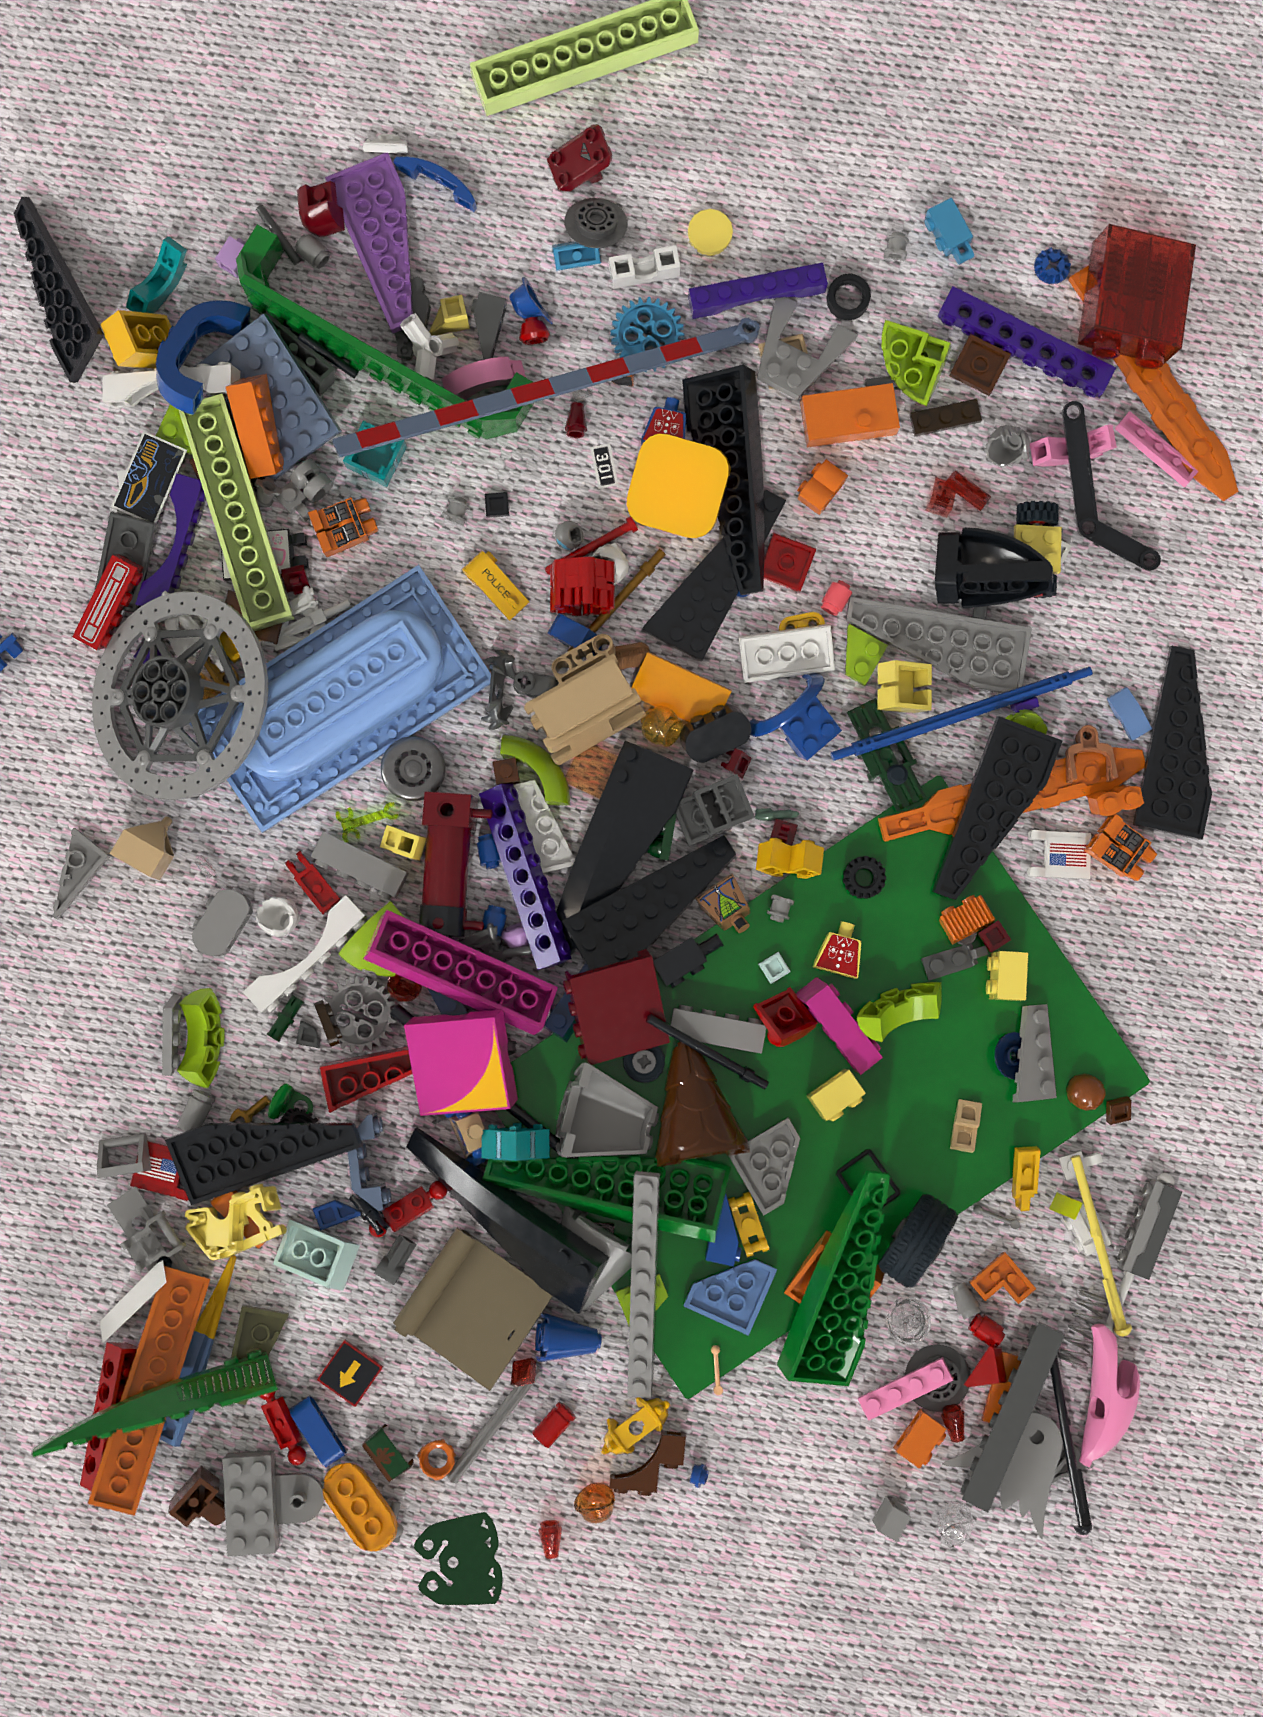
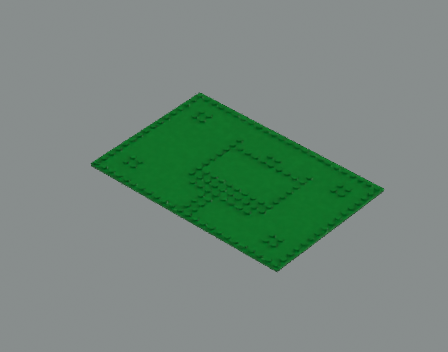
M936 776L921 786L926 796L925 798L899 811H896L892 805L824 851L820 875L804 879L797 878V874L791 873L747 904L751 912L744 918L750 926L744 932L738 933L733 926L727 930H722L716 924L694 939L695 942L700 944L717 933L724 944L723 947L706 956L707 962L703 964L705 967L703 970L693 976L690 972L683 976L685 981L674 988L671 985L665 987L656 972L664 1016L668 1024H671L673 1008L678 1009L679 1005L693 1007L692 1012L702 1013V1009L716 1011L715 1016L723 1018L725 1013L738 1015V1020L748 1022V1018L761 1020L753 1007L754 1004L763 1002L786 991L789 987H791L794 993H797L816 977L828 986L832 984L840 993L837 998L841 1003L846 1002L854 1012L851 1016L855 1021H857L860 1010L869 1001L874 1003L881 998L880 994L897 988L901 991L910 989L911 984L941 982L942 989L939 1019H921L905 1023L888 1033L883 1042L876 1041L881 1048L878 1052L883 1058L861 1075L852 1068L835 1046V1041L833 1042L825 1034L821 1023H817L816 1027L804 1037L784 1047H777L768 1040V1030L766 1028L762 1054L703 1043L737 1064L753 1069L755 1074L769 1081L767 1088L764 1090L752 1082L747 1083L739 1078L738 1074L704 1056L717 1078L716 1083L731 1106V1111L747 1140L749 1141L788 1117L800 1137V1142L784 1204L763 1216L753 1199L769 1246L768 1251L762 1252L761 1250L753 1253L754 1256L747 1258L731 1212L738 1239V1247L742 1248L739 1262L735 1261L734 1267L756 1259L777 1269L749 1336L683 1306L694 1282L733 1268V1266L706 1261L705 1254L708 1241L658 1230L656 1274H660L668 1298L655 1311L654 1352L686 1399L692 1398L715 1382L714 1355L711 1352L713 1345L720 1347L718 1359L721 1378L790 1331L800 1304L786 1295L784 1291L826 1230L830 1233L833 1232L851 1198L836 1176V1171L866 1149L872 1150L900 1190V1195L884 1206L882 1210L884 1220L880 1224L879 1234L881 1235L880 1245H877L876 1251L878 1254V1265L893 1240L892 1235L903 1218H907L923 1194L932 1195L935 1199L942 1201V1204L948 1205V1208L955 1210L957 1215H959L1013 1178L1015 1148L1037 1146L1041 1151L1040 1158H1042L1106 1114V1101L1126 1096L1131 1097L1150 1082L1146 1073L993 851L987 857L988 859L983 866L981 865L972 876V880L957 899L953 900L932 892L952 835L929 829L893 840L883 841L878 818L922 807L938 790L948 788V785L941 776ZM868 856L876 858V861H880L882 863L881 866L886 871L885 876L887 877L884 888H882L880 893L868 899H859L856 896H852L845 889V884L843 883V872L847 864L857 857ZM860 869L856 873V881L861 886H869L873 882V874L868 869ZM772 895L794 901L788 913L789 920L784 919V922L780 923L770 919L771 915L767 914V911H770ZM971 895H974L975 898L979 895L983 897L995 921L999 920L1011 938L1009 942L994 952L1028 953L1026 1000L989 999V994H986V982L990 980V971L987 970V959L991 957V953L988 949V955L977 958L978 964L973 965V967L933 980H927L921 958L962 946L958 943L952 945L942 928L939 918L942 916L941 912L951 906L957 908L963 905L962 901ZM841 921L854 924L852 938L861 940L858 979L812 967L827 933L838 934ZM976 932V938L971 943L973 949L985 946L978 932ZM779 952L791 972L770 984L758 964ZM1047 1004L1057 1098L1013 1102V1094H1016L1017 1083H1015V1080L1002 1075L998 1070L994 1057L995 1047L999 1039L1005 1034L1012 1032L1020 1033L1022 1006ZM574 1032L567 1043L552 1034L510 1062L513 1067L518 1096L516 1103L555 1136L558 1115L569 1081H575L577 1076L574 1075V1072L582 1063H587L585 1059L580 1058L577 1046L581 1045L579 1037L576 1038ZM669 1036L670 1043L658 1046L665 1056V1066L661 1075L651 1082L640 1083L629 1077L623 1066L624 1056L592 1065L657 1106L659 1116L656 1126H651L650 1136H653L651 1148L647 1150V1154L582 1157L655 1158L662 1123L661 1116L666 1096L664 1089L671 1054L680 1041ZM843 1069H848L866 1094L862 1096L863 1101L855 1107L847 1106L843 1109L844 1114L833 1122L832 1120L826 1121L821 1118L806 1095ZM1089 1074L1103 1083L1106 1095L1099 1107L1094 1110L1085 1111L1070 1103L1066 1089L1069 1081L1075 1075ZM959 1099L982 1103L980 1125L977 1128L976 1145L973 1153L950 1149L954 1118ZM505 1109L494 1110L506 1128L513 1126V1123H521ZM549 1146V1158L543 1159H557V1157L562 1156ZM726 1153L694 1158L731 1167L726 1190L727 1199L732 1197L736 1199L742 1197L743 1193L749 1192ZM867 1154L842 1172L841 1175L854 1192L867 1170L881 1171L869 1154ZM890 1184L888 1186L887 1198L896 1193ZM557 1204V1206L563 1213L565 1206ZM747 1205L738 1208L740 1214L748 1211ZM588 1213L585 1217L625 1242L628 1237L632 1239L633 1224L592 1213ZM757 1235L748 1237L750 1244L758 1241ZM631 1268L611 1286L614 1292L631 1285Z

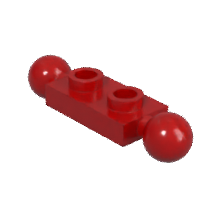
M434 1181L427 1192L423 1186H420L382 1210L385 1217L384 1220L389 1223L392 1231L396 1232L433 1209L435 1206L431 1200L443 1199L447 1195L448 1190L440 1181ZM376 1221L377 1225L384 1231V1233H382L381 1235H377L376 1231L372 1228L370 1224L369 1232L372 1236L379 1238L384 1236L387 1230H385L380 1225V1223Z
M276 1391L259 1396L267 1402L261 1406V1409L280 1449L288 1447L287 1458L291 1464H302L306 1460L307 1454L305 1449L298 1446L297 1443L303 1439L283 1396L275 1398Z

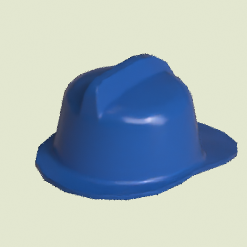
M522 277L523 284L509 296L515 312L523 319L544 316L550 324H553L552 319L538 301L531 284L525 277Z

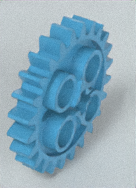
M639 297L637 305L631 300L630 308L628 309L623 305V314L617 312L616 318L618 321H612V326L616 328L611 330V336L615 337L611 339V344L617 345L614 348V352H622L620 354V358L643 352L648 346L661 347L662 345L659 342L665 343V345L679 342L684 339V333L680 332L684 329V325L677 324L680 322V315L674 316L675 308L667 310L668 302L661 306L659 298H657L655 303H651V298L648 297L647 302L643 303L641 297ZM645 315L648 316L650 320L646 323H642L638 320V318L640 316ZM664 327L667 328L669 332L665 335H661L657 332V330L659 328ZM648 332H651V335H647V337L643 336L644 333L647 334ZM629 334H634L637 336L638 339L635 341H628L626 339V336Z

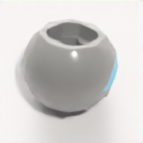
M565 521L559 524L555 530L556 543L560 548L566 550H573L579 547L583 541L582 528L578 523L572 521Z

